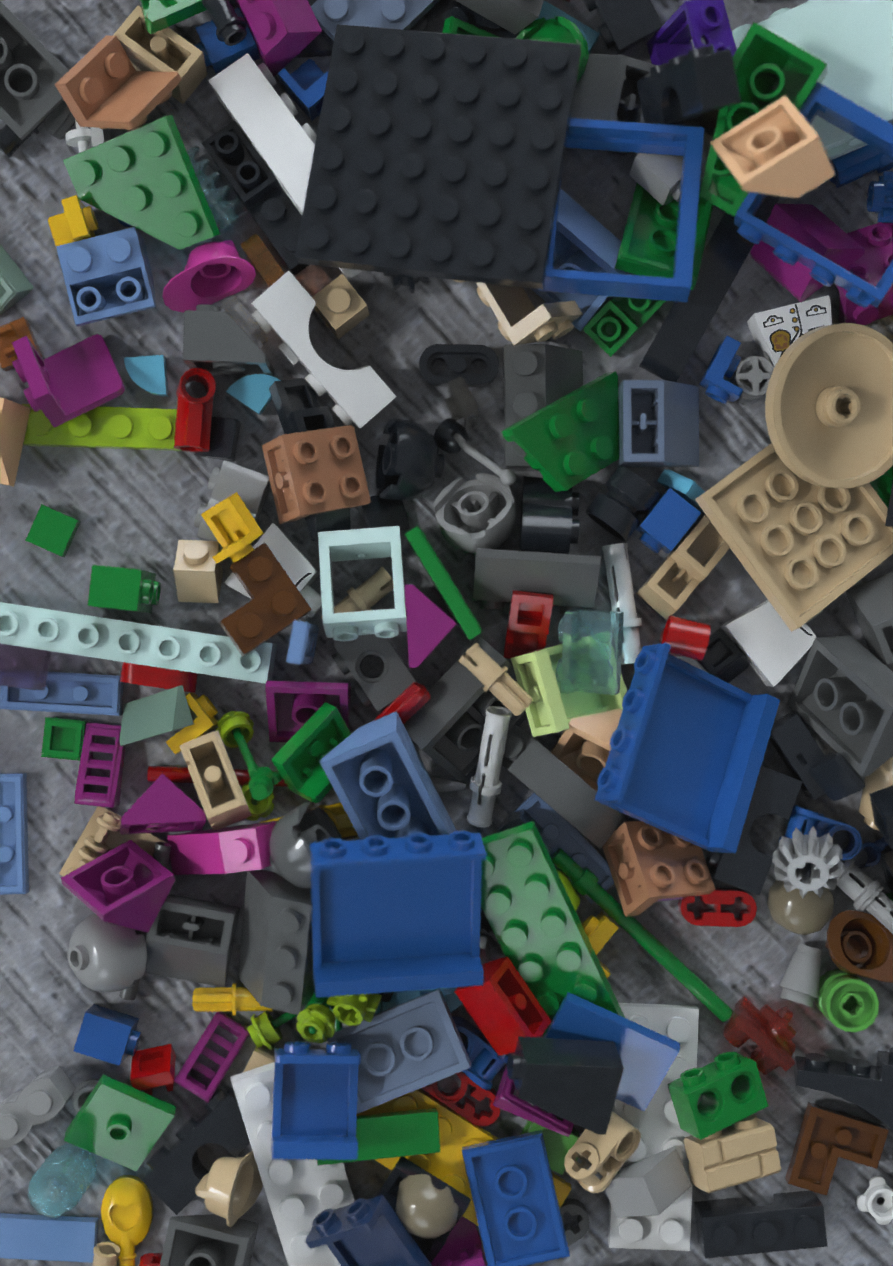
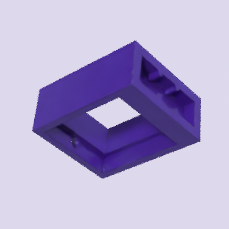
M724 0L685 1L646 43L651 63L658 66L669 63V59L687 55L688 51L693 49L691 40H693L694 48L713 45L714 52L731 49L732 56H734L737 48ZM701 38L705 39L706 45L701 42Z

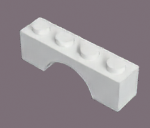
M287 271L250 304L255 309V312L250 316L265 334L273 330L281 339L282 343L278 346V349L293 366L300 361L307 369L309 374L305 377V380L316 393L322 396L326 392L332 398L336 405L331 410L345 426L353 423L357 428H362L397 396L371 366L365 365L355 369L343 370L329 365L318 356L309 337V319L316 302L291 272Z

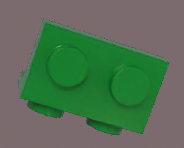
M325 702L271 759L289 790L315 804L319 803L333 788L320 764L321 759L351 735L337 707Z

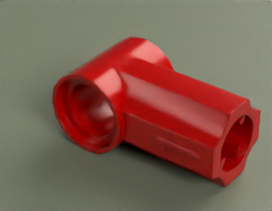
M191 368L182 375L176 391L177 410L174 449L196 453L209 451L213 396L216 390V383L212 374L205 369ZM191 381L200 382L206 389V396L202 398L191 397L187 393L185 385Z
M670 615L665 628H662L659 642L671 645L669 654L673 656L701 661L708 646L711 626Z

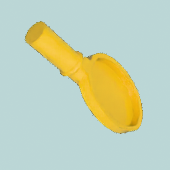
M123 1175L111 1182L104 1194L101 1206V1220L105 1233L110 1241L120 1248V1255L118 1256L119 1266H135V1258L137 1256L135 1246L144 1240L150 1230L153 1219L151 1193L146 1184L139 1177L133 1175Z

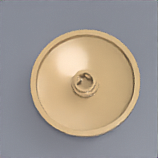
M853 323L825 325L799 337L786 349L778 360L770 377L766 393V425L776 453L795 475L804 481L821 487L853 488L877 479L893 466V343L880 332L870 327Z

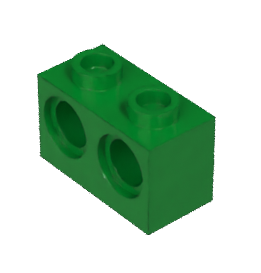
M92 564L88 606L152 613V606L159 604L161 583L155 581V573Z
M732 1051L717 1055L714 1058V1062L702 1068H691L684 1071L679 1079L667 1084L680 1129L700 1140L769 1106L756 1061ZM702 1095V1099L700 1103L697 1105L698 1099Z

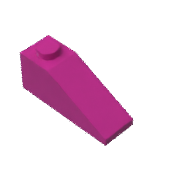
M277 821L224 827L214 831L208 829L167 835L168 843L172 845L170 852L172 872L174 875L226 874L267 868L271 866L270 836Z

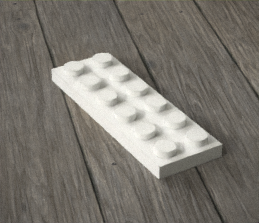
M619 1003L626 1019L680 1043V1052L645 1112L620 1100H615L613 1112L633 1125L641 1133V1139L636 1151L626 1160L621 1168L675 1146L690 1181L689 1160L686 1157L684 1139L687 1136H691V1134L680 1129L667 1084L679 1079L684 1071L697 1068L699 1008L690 1005ZM690 1181L691 1187L660 1215L617 1218L609 1200V1248L690 1251L692 1182Z
M274 1062L230 1077L288 1266H341L326 1244L310 1249L305 1240L313 1227V1220L319 1213L329 1208L335 1210L348 1206L354 1202L344 1164L317 1165L316 1160L272 1159L271 1134Z

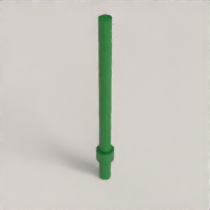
M561 848L551 856L552 862L572 880L571 886L582 896L587 894L720 1021L725 1022L731 1017L733 1010L635 917H625L622 905L597 883L599 878L587 867L581 868Z

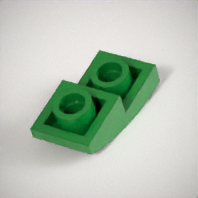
M614 297L591 319L583 330L612 357L667 301Z

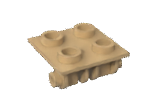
M97 806L59 874L65 876L130 839L152 857L156 842L165 841L151 833L120 835L122 816L106 807Z

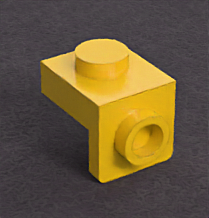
M77 195L62 199L64 213L48 218L56 246L96 237L94 231L99 229L92 207H85Z
M237 492L201 514L223 548L212 556L216 564L228 557L231 558L233 563L240 560L254 550L251 542L264 534Z
M194 692L186 695L188 705L197 718L193 720V725L184 727L166 741V744L175 755L182 753L180 745L205 735L217 726L218 721L214 716L218 711L205 694H202L200 697Z
M603 911L596 918L593 915L589 916L582 924L596 955L619 928L614 920ZM599 960L600 965L608 979L611 973L607 966Z

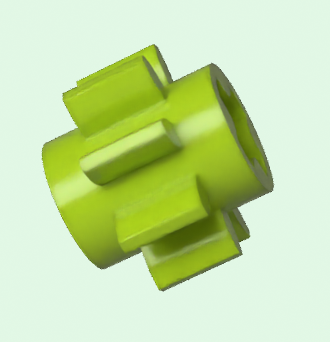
M371 993L329 996L327 1004L334 1006L333 1014L338 1021L349 1026H356L363 1019L369 1023L372 1021L382 995Z

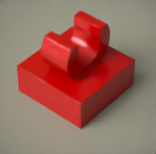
M172 1043L135 1052L134 1056H132L130 1074L133 1088L143 1090L144 1093L152 1095L154 1087L166 1085L168 1092L173 1091L176 1054Z

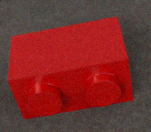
M508 956L482 964L484 971L483 985L457 987L454 991L498 1056L514 1053L518 1037L541 1038L552 1022Z

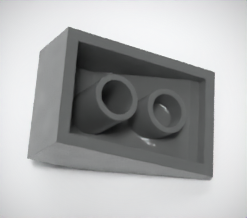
M0 1V119L23 140L64 100L55 84L68 70Z

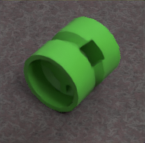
M840 969L827 971L820 977L818 999L814 998L821 1013L836 1027L845 1032H859L867 1029L874 1023L879 1011V1001L876 992L868 983L857 975L847 974Z

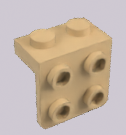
M476 282L479 298L486 306L491 307L499 320L497 323L499 331L513 345L547 341L551 337L554 340L559 339L569 333L574 328L572 322L583 315L575 301L545 303L535 309L523 287Z

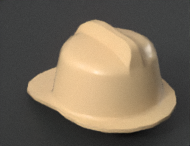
M251 1150L244 1157L218 1158L212 1165L210 1172L201 1179L195 1188L196 1195L204 1199L206 1209L225 1218L229 1227H232L252 1207L263 1186L253 1151Z

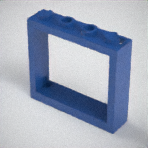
M817 82L799 111L809 125H811L817 115L893 159V125ZM748 193L735 214L734 225L739 227L737 232L743 238L754 244H759L762 240L775 248L774 255L790 265H795L796 262H799L811 269L809 275L823 285L831 287L833 283L848 291L846 297L855 304L864 308L871 304L878 308L893 284V260L876 287L756 218L754 215L767 194Z
M571 118L566 148L683 156L673 278L553 269L561 188L560 181L543 289H538V291L688 302L692 282L704 127Z

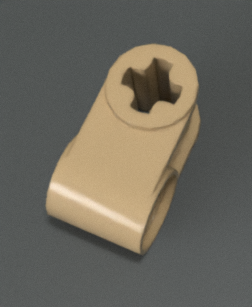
M612 1111L606 1135L596 1134L585 1129L573 1147L568 1150L564 1162L566 1172L573 1179L577 1180L586 1191L590 1193L604 1191L626 1160L636 1151L641 1139L640 1131ZM577 1157L582 1160L581 1164L576 1161ZM597 1173L602 1176L601 1179L596 1176Z

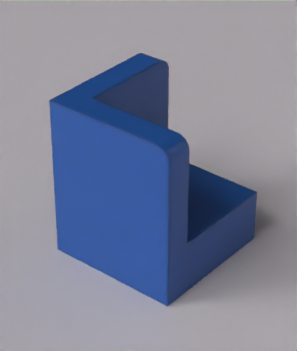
M308 59L292 74H289L285 68L278 72L279 80L284 90L311 121L317 118L322 110L328 71L324 74L312 59Z

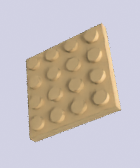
M772 443L695 499L791 632L803 626L893 554V528L885 526L888 508L870 483L841 489L811 484L795 475L782 462Z

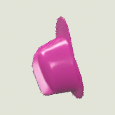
M232 240L203 243L196 246L190 252L185 270L171 278L164 287L162 294L164 303L173 311L183 313L184 310L196 311L197 305H212L230 295L247 289L254 282L256 276L255 269L250 262L240 258L236 245Z

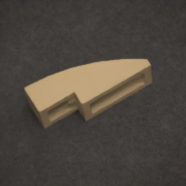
M706 514L698 520L636 593L665 619H668L670 615H673L681 607L699 583L709 575L730 549Z

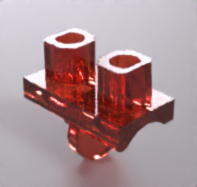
M743 996L736 1002L734 1015L724 1026V1038L737 1048L751 1038L758 1047L751 1052L750 1059L756 1061L757 1068L763 1075L768 1074L779 1066L787 1071L795 1065L792 1055L796 1045L791 1039L794 1038L797 1032L789 1025L793 1012L786 1006L775 1012L768 1004H765L759 1011Z

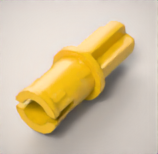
M232 983V987L195 988L193 991L192 1006L196 1012L232 1011V1016H236L237 1011L273 1012V1009L261 1006L246 987H237V983Z

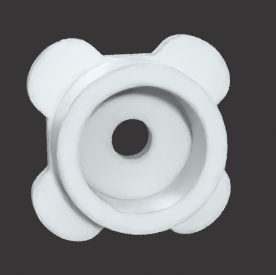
M874 1176L869 1180V1187L866 1192L857 1197L856 1205L861 1212H869L878 1224H889L893 1219V1189L886 1184L883 1177ZM879 1197L884 1198V1201L881 1204L877 1203V1199Z

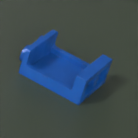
M286 1042L284 1049H275L271 1134L272 1159L357 1160L358 1066L361 1064V1055L358 1050L351 1049L350 1043L330 1042L326 1044V1049H310V1043Z

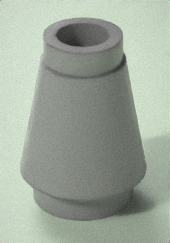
M798 944L797 951L794 953L779 985L782 988L780 998L812 1007L814 998L818 999L821 950Z

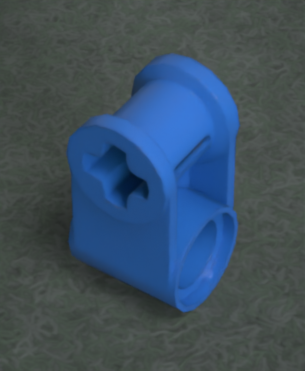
M794 805L784 834L785 837L792 838L795 828L803 835H808L810 829L814 827L817 831V837L827 833L832 837L835 832L845 830L848 833L849 842L842 850L841 860L853 859L858 855L862 846V839L856 828L844 822L825 817L824 814Z
M452 1016L457 1030L467 1036L463 1044L472 1066L463 1072L475 1084L486 1091H490L493 1087L492 1080L507 1063L509 1054L498 1056L480 1030L466 1019Z

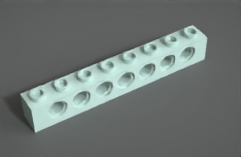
M0 602V644L265 684L266 681L272 680L277 651L276 643L265 642L242 657L228 636Z

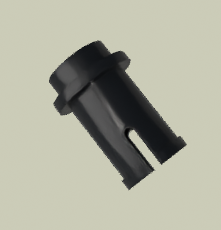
M202 0L203 6L208 11L217 28L216 36L219 41L225 42L228 46H233L244 40L247 35L245 30L247 24L244 18L237 16L229 0Z

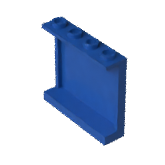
M667 643L643 646L642 651L635 660V673L630 689L622 701L623 711L618 727L610 739L611 749L605 768L598 777V790L595 801L710 852L736 854L780 700L769 694L751 695L669 654L671 645Z
M455 831L449 835L433 836L415 833L408 837L399 838L370 836L365 840L350 841L330 838L322 842L310 843L313 978L316 997L483 985L484 971L480 960L481 870L482 860H486V851L480 833Z

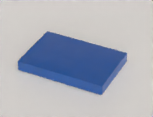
M567 992L543 1037L614 1042L624 1067L616 1099L644 1112L680 1052L679 1042Z
M542 1130L462 1147L487 1265L527 1266L569 1257V1246Z

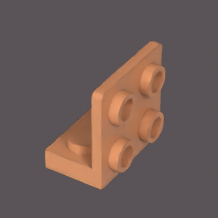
M106 35L55 86L80 127L114 128L132 131L144 125L147 121V115L157 105L164 103L172 96V90L182 79L178 72L136 71L117 35Z
M352 425L284 434L262 445L279 524L295 522L312 514L364 506L371 502L357 437Z
M642 821L624 822L602 846L625 917L639 916L659 899L706 895L715 890L701 847Z

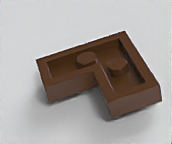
M263 543L248 555L231 564V570L252 600L221 620L219 624L242 657H244L293 624L294 620L297 621L308 614L312 609L267 544Z
M808 1102L785 1180L788 1184L827 1196L838 1157L877 1169L889 1130L884 1125Z

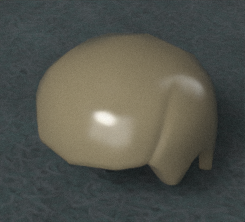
M776 880L769 889L767 906L773 920L778 925L792 933L808 935L822 930L832 917L835 902L833 893L829 888L823 887L824 892L820 898L814 891H807V895L802 899L798 888L786 892L784 881Z
M426 1174L410 1175L400 1182L397 1194L396 1215L409 1233L425 1239H434L442 1236L455 1226L459 1207L454 1202L449 1187L443 1190L436 1189L431 1182V1177Z

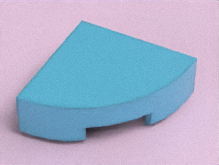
M164 355L124 357L126 370L139 387L153 395L168 397L166 357Z
M252 374L234 382L227 389L226 393L261 416L272 399L269 390L270 386L274 381L281 380L266 374Z
M664 469L657 481L666 489L671 488L692 506L702 510L695 499L705 491L695 481L669 469Z

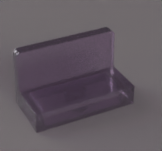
M0 644V685L29 690H45L51 651Z

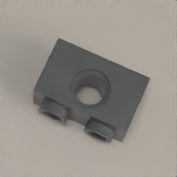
M375 634L358 635V638L352 641H336L333 643L337 652L331 655L344 675L349 672L353 674L359 683V686L354 688L367 709L373 705L378 712L393 702L413 682H417L388 638H379ZM369 655H377L383 660L384 670L377 678H369L362 671V662Z

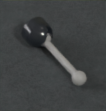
M448 418L437 427L433 436L438 444V448L450 454L463 450L500 476V480L504 485H512L515 482L516 474L513 470H504L467 444L468 433L459 422L453 418Z

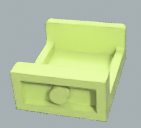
M608 631L511 658L517 683L533 700L525 710L533 737L569 729L568 723L573 718L619 708L623 710L622 701L627 693V688L618 664L616 649Z

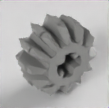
M812 827L808 835H803L795 828L792 838L782 836L779 841V848L773 852L776 880L784 881L786 892L798 888L802 899L807 895V891H814L820 898L824 892L823 887L834 890L837 885V877H842L844 871V864L841 861L842 850L839 845H833V839L829 833L817 837V831Z

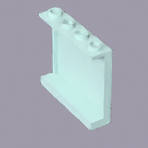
M808 0L806 3L792 9H779L772 13L768 19L757 23L827 63V75L822 81V85L893 125V0ZM751 24L739 26L732 31L737 49ZM817 115L810 125L819 135L829 161L867 145Z

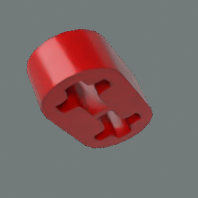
M123 662L120 682L163 689H171L183 685L184 692L195 693L198 673Z
M715 887V890L710 894L696 895L700 896L701 901L704 903L714 904V909H702L697 917H694L693 911L687 908L688 903H694L695 896L683 897L678 902L679 912L682 917L690 924L697 926L742 927L751 923L757 912L756 902L753 897L738 888ZM740 897V901L747 905V910L740 911L739 917L735 918L731 911L721 910V904L732 905L735 903V898Z

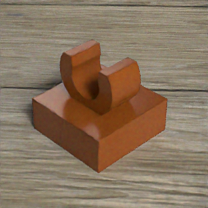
M24 317L0 326V366L4 371L14 369L12 361L18 359L12 342L24 336L28 337L42 357L30 325Z

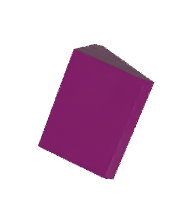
M776 203L766 222L768 225L844 269L865 254V249L813 204ZM762 240L759 244L753 245L750 251L751 258L801 303L824 286L809 275L811 269L799 262H796L795 265H790L774 255L775 248Z
M411 584L404 585L409 668H417L457 623Z
M288 680L266 681L269 742L287 743L325 702L337 707L350 731L351 683Z
M161 774L121 817L120 835L200 831L206 822V814L175 784Z
M130 839L61 877L62 885L104 922L149 932L175 882L173 873Z

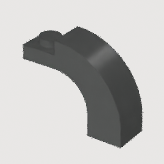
M515 724L507 733L502 766L600 849L626 818L619 811L595 801L597 792L519 726Z

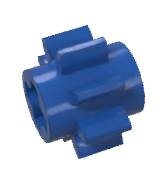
M884 171L883 176H879V181H871L868 187L867 210L868 212L878 214L877 222L893 223V171Z

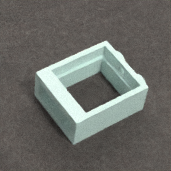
M400 526L318 532L322 616L326 638L333 637L337 641H352L357 639L358 635L375 634L379 638H392L399 635V632H407ZM392 558L395 609L334 613L331 562Z

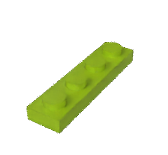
M22 404L31 408L23 445L182 451L174 449L177 409L98 406L54 428L41 409L35 412L30 404Z

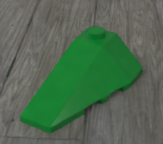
M753 22L733 56L741 102L719 110L713 140L785 95L795 108L800 111L817 82L822 83L827 75V63ZM711 145L699 196L735 217L749 192L742 189Z

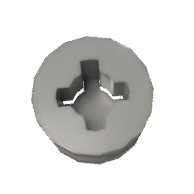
M748 357L737 366L730 382L743 389L740 396L741 399L757 400L767 393L774 366L764 357Z

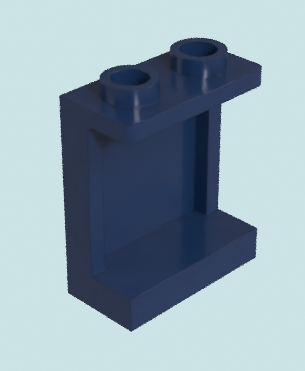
M383 1195L367 1200L358 1199L348 1206L335 1210L329 1208L322 1211L313 1220V1227L305 1240L310 1249L326 1244L341 1266H432Z

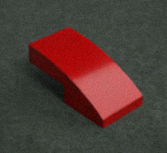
M513 590L505 637L504 658L511 659L545 648L554 595Z

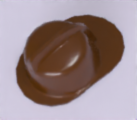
M856 910L838 913L830 921L825 948L829 949V954L834 964L847 974L893 983V934L871 914Z

